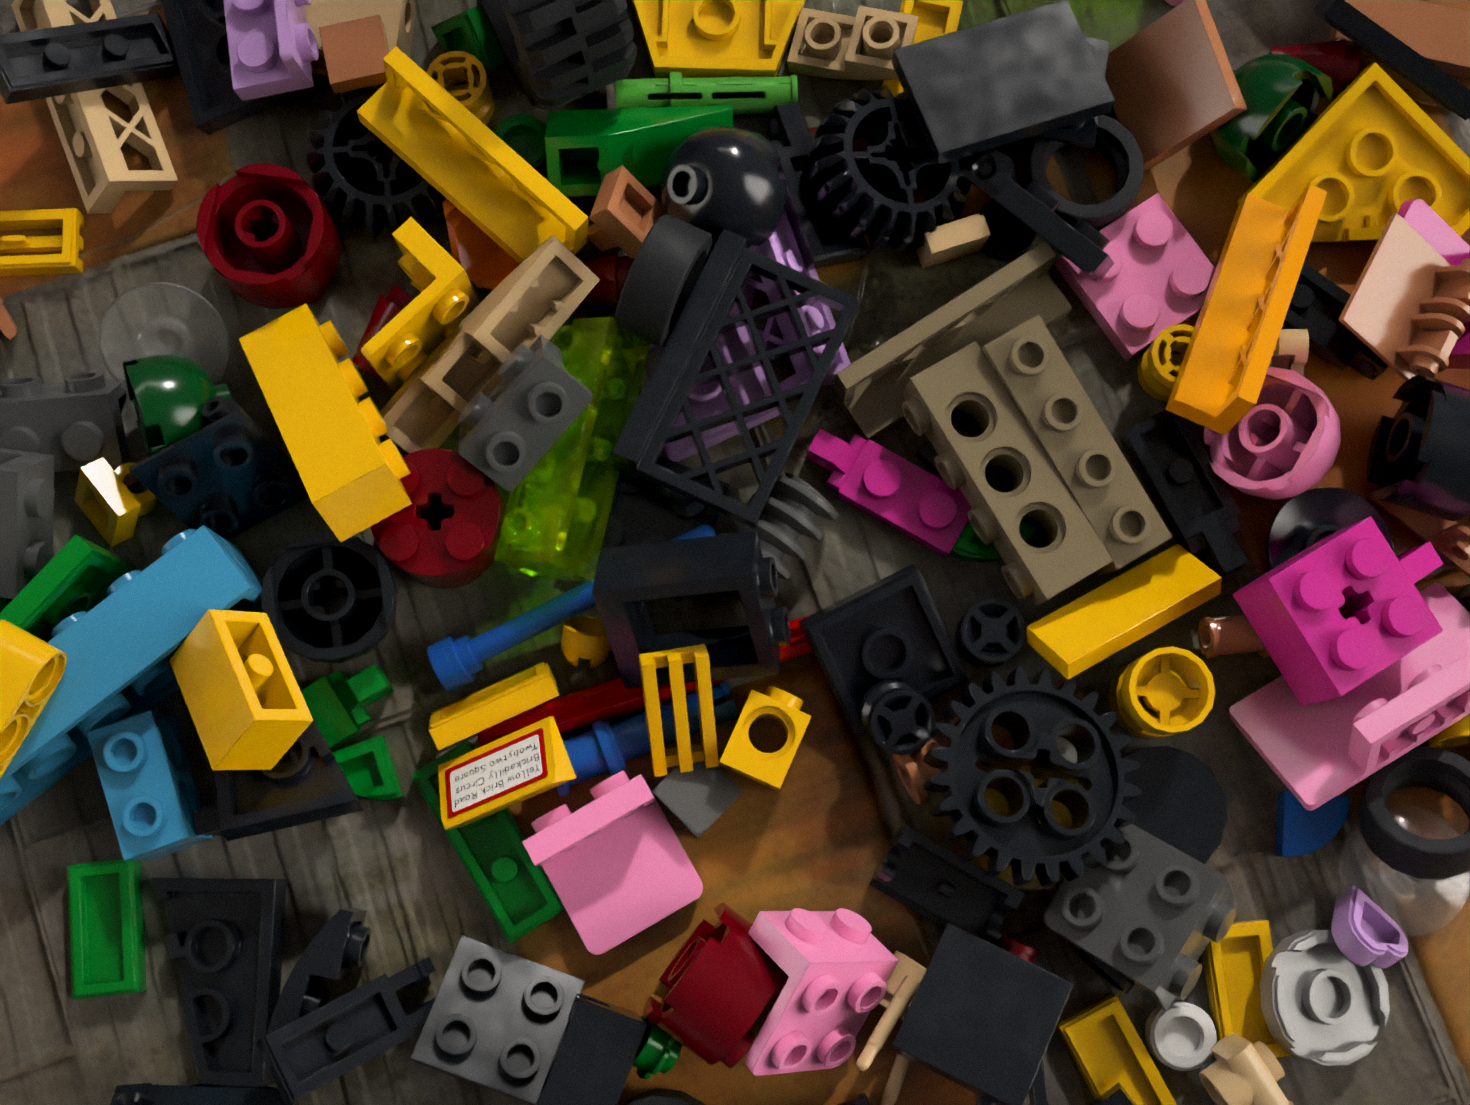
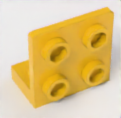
M412 217L405 221L392 235L403 253V256L397 263L412 279L409 284L418 296L361 348L362 354L382 381L394 393L401 388L415 370L458 324L480 304L465 269Z

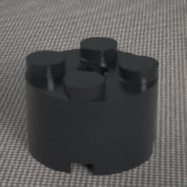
M1424 375L1413 376L1404 382L1392 397L1403 401L1394 418L1382 415L1375 429L1367 459V482L1379 485V490L1372 492L1373 496L1377 499L1449 521H1458L1470 514V390Z

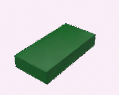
M120 859L67 865L72 1000L147 991L141 861Z

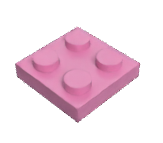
M1156 193L1099 231L1110 241L1103 251L1114 262V265L1101 281L1099 279L1097 281L1092 279L1063 255L1058 258L1055 267L1126 362L1146 350L1164 329L1172 325L1185 324L1200 314L1215 272V267L1159 193Z

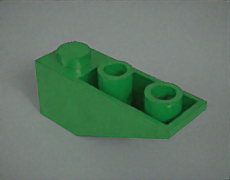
M732 105L549 111L544 137L548 181L566 197L597 196L604 176L623 165L644 187L660 184L664 165L673 149L696 131L714 126L733 127Z

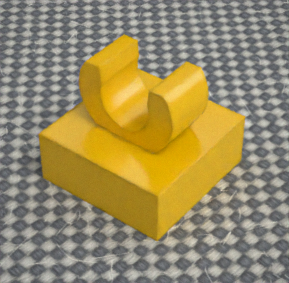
M104 457L80 468L74 501L110 547H113L133 537L138 516L151 512L156 506L158 498L149 489L143 493L135 494L126 487L137 481V478L129 471V467L136 463L122 464L114 471Z

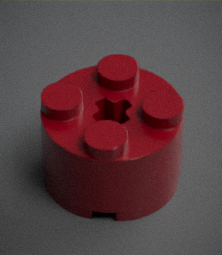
M274 164L247 165L236 170L237 176L228 180L221 187L216 183L205 195L200 205L196 222L198 241L213 268L239 297L259 307L285 309L305 303L310 305L317 302L323 296L325 287L332 280L337 270L341 254V243L334 221L312 187L296 172Z
M432 448L419 450L404 456L403 459L410 474L400 480L412 504L371 526V531L377 545L383 554L400 570L423 585L447 589L472 583L481 577V574L495 560L499 559L508 541L509 515L500 492L491 478L460 456L457 451ZM447 509L453 518L442 519L441 529L435 530L429 524L430 519L438 517L440 510Z
M721 903L714 908L720 921L713 926L703 919L690 934L659 979L669 987L661 1003L649 996L643 1010V1016L707 1064L713 1065L721 1061L727 1067L732 1068L745 1055L754 1039V1033L749 1030L765 1007L770 1011L772 1010L789 976L748 934L753 924L725 903Z

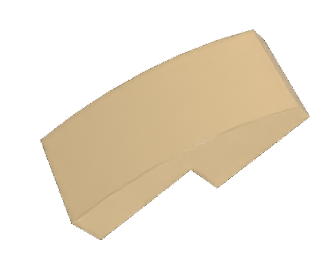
M860 5L856 17L802 7L787 59L789 73L846 80L898 78L892 65L893 51L913 44L918 26V16Z

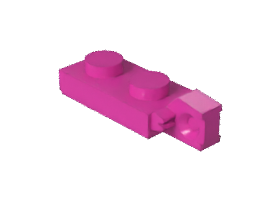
M819 429L807 449L805 458L831 473L826 485L838 492L837 498L945 558L948 556L968 521V511L972 510L960 489H950L942 479L870 439L867 441L855 434L848 444Z

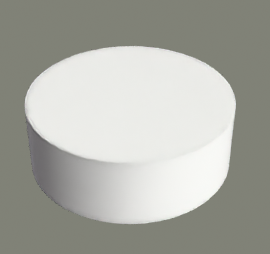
M1173 1001L1167 1012L1160 1007H1156L1149 1015L1145 1025V1041L1150 1053L1160 1063L1179 1071L1198 1069L1206 1064L1213 1055L1211 1048L1217 1042L1215 1026L1209 1015L1194 1004L1184 1001Z

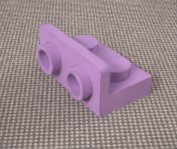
M223 0L233 90L242 101L314 87L311 62L319 59V50L313 28L309 22H306L304 7L305 5L312 4V0Z

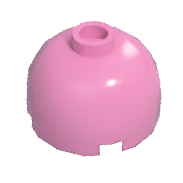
M1270 367L1267 370L1256 405L1228 433L1222 435L1204 427V443L1210 447V457L1213 463L1210 461L1209 463L1214 473L1242 493L1270 500L1297 496L1318 484L1334 465L1341 443L1340 418L1324 391L1294 370Z

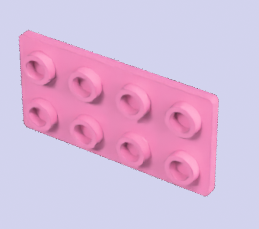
M1433 583L1419 593L1443 631L1342 697L1301 706L1281 675L1229 708L1230 720L1306 810H1315L1470 714V613L1440 583Z

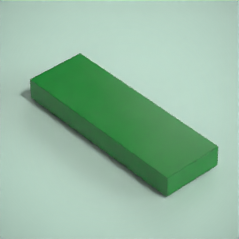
M466 740L417 770L411 776L509 944L566 909L543 867L533 864L522 843L527 837L509 807L464 827L450 830L444 829L440 810L438 765L474 750L471 742Z

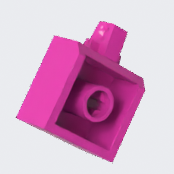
M1370 516L1319 540L1232 595L1300 705L1306 706L1342 697L1443 631L1414 584L1444 563L1430 541L1423 543L1419 547L1415 546L1396 556Z

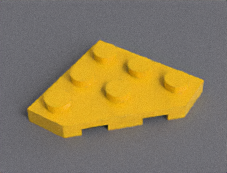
M1375 62L1365 67L1237 200L1240 204L1249 193L1289 210L1309 185L1327 191L1311 243L1376 242L1379 240L1392 213H1398L1401 205L1407 200L1422 199L1461 237L1470 228V158Z

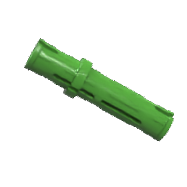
M682 71L670 72V78L620 79L615 82L616 109L732 105L733 115L773 113L776 105L798 102L797 75L778 77L682 78ZM762 92L764 94L763 98L713 99L711 96L712 93ZM649 94H701V99H648Z

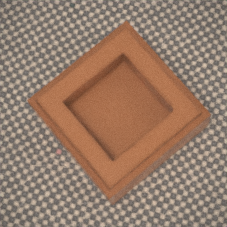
M380 14L318 27L330 85L335 94L387 82L383 58L390 51Z

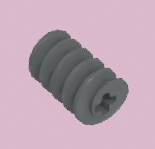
M785 473L786 477L779 475L755 528L735 519L732 522L737 533L757 531L763 558L773 557L778 577L788 580L791 574L782 561V557L787 554L802 561L807 557L806 552L797 539L804 535L820 541L823 537V534L814 522V518L818 515L833 522L839 518L834 507L816 489L791 473ZM753 494L752 497L749 499V503H748L749 506H750V504H751V502H752V500H753L755 494ZM739 590L726 591L742 603Z

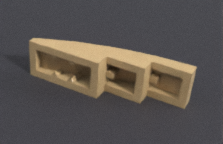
M550 236L458 324L381 409L379 413L389 429V432L385 433V435L391 438L408 454L424 449L439 448L458 425V418L467 404L480 392L488 397L503 378L498 374L499 370L515 348L520 344L530 348L541 334L550 340L600 279L556 237Z

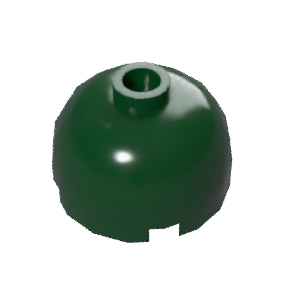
M1289 54L1259 56L1233 70L1247 110L1209 133L1217 155L1230 168L1254 183L1260 177V173L1272 165L1319 116L1314 111L1319 103L1320 96L1328 101L1332 97V78L1307 62Z
M168 354L147 356L122 362L130 401L134 402L138 418L136 423L147 457L204 428L207 419L202 415V408L209 399L215 396H222L225 400L232 399L226 383L214 386L204 367L190 358Z

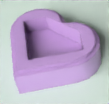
M1353 885L1336 897L1331 933L1340 951L1350 961L1362 967L1373 963L1377 967L1384 969L1407 955L1408 941L1400 926L1359 888Z

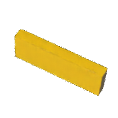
M1176 544L1026 627L1027 643L1069 680L1221 594L1222 577L1181 545Z

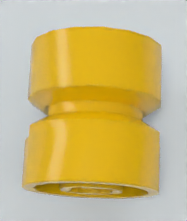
M1171 646L1154 649L1121 667L1111 681L1108 698L1111 712L1116 711L1118 714L1116 721L1120 727L1133 736L1152 740L1188 731L1202 723L1213 707L1216 691L1213 676L1204 661L1189 650Z

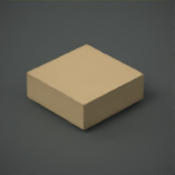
M978 213L937 226L936 231L925 233L924 246L916 250L922 269L979 251L991 235L984 214L980 215Z

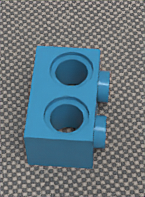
M149 710L87 732L124 860L152 861L213 839L212 835H196L193 812L197 811L196 808L203 807L175 716Z

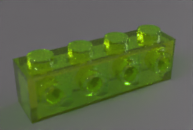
M612 316L567 319L549 340L561 350L564 369L591 390L592 401L510 494L494 560L534 578L593 582L619 476V472L613 470L612 451L636 404L650 343L618 329L615 324V318Z

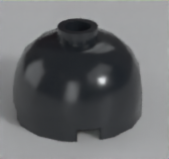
M714 126L694 132L673 149L664 165L660 183L661 204L664 213L709 232L712 235L711 252L723 228L747 238L746 248H749L751 245L760 246L771 237L782 219L787 198V182L785 179H779L778 167L774 160H781L776 147L760 133L731 126Z
M320 530L296 538L284 548L286 552L277 559L273 568L271 566L268 568L262 585L261 607L263 613H267L278 640L288 650L313 662L343 663L366 655L385 638L396 617L398 589L390 565L372 545L362 541L359 537L352 536L340 542L333 531Z

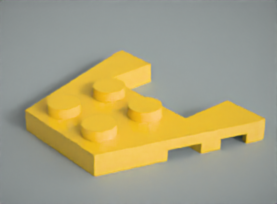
M631 0L655 78H670V72L682 71V78L731 76L777 77L798 23L801 8L804 7L806 0Z

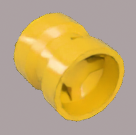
M449 51L439 55L431 62L426 73L483 124H488L494 113L495 101L483 64L474 55L465 51Z
M1179 324L1164 329L1139 359L1137 367L1138 381L1144 391L1154 399L1168 402L1194 326ZM1171 352H1179L1180 354H1171Z

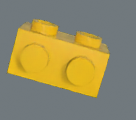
M208 609L169 660L213 771L272 770L313 722L311 713L267 613Z

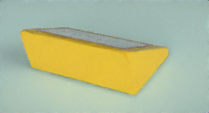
M549 716L438 765L440 810L444 829L450 830L464 827L577 778L554 716Z

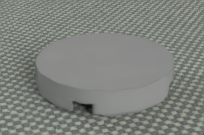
M1301 930L1282 939L1266 959L1259 982L1261 1012L1271 1035L1290 1055L1310 1064L1332 1066L1349 1065L1370 1053L1377 1044L1376 1041L1372 1040L1377 1035L1379 1026H1386L1390 1012L1388 983L1382 968L1377 967L1373 963L1363 967L1354 964L1340 951L1334 941L1331 930Z

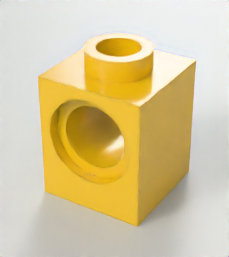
M768 686L765 694L751 689L719 761V765L778 792L812 717L800 711L804 701L773 686ZM763 718H771L778 721L786 732L785 745L773 753H764L757 750L751 744L748 733L750 727L756 721Z

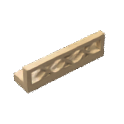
M14 0L11 5L21 32L117 19L110 0H89L94 13L90 19L67 4L66 0ZM141 82L45 98L87 214L111 213L126 191L172 190L178 182ZM105 90L129 106L133 117L129 124L105 108L101 97ZM124 142L148 157L152 170H128L121 151Z

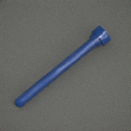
M699 525L669 541L717 535L711 526ZM595 578L471 640L467 635L459 639L450 635L428 646L427 653L430 663L443 687L451 693L475 681L474 674L483 670V662L595 607L596 603L592 594Z

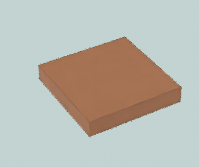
M1185 0L1108 54L1105 80L1115 98L1113 108L1118 122L1133 134L1143 153L1144 170L1153 168L1247 110L1206 0Z

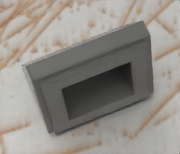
M704 761L693 763V771L680 773L679 766H677L652 790L653 794L698 838L744 793L719 766L706 769Z

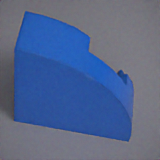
M1279 791L1277 798L1275 857L1301 856L1314 852L1326 845L1342 827L1348 813L1350 797L1336 796L1315 810L1309 811L1303 807L1291 791Z

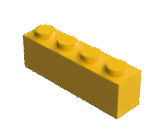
M307 303L239 338L309 498L340 542L351 538L412 504L400 480L409 475L410 471L392 439L381 442L379 437L389 432V429L370 397L360 401L359 396L369 392L350 357L342 362L339 358L347 355L349 351L331 320L320 325Z

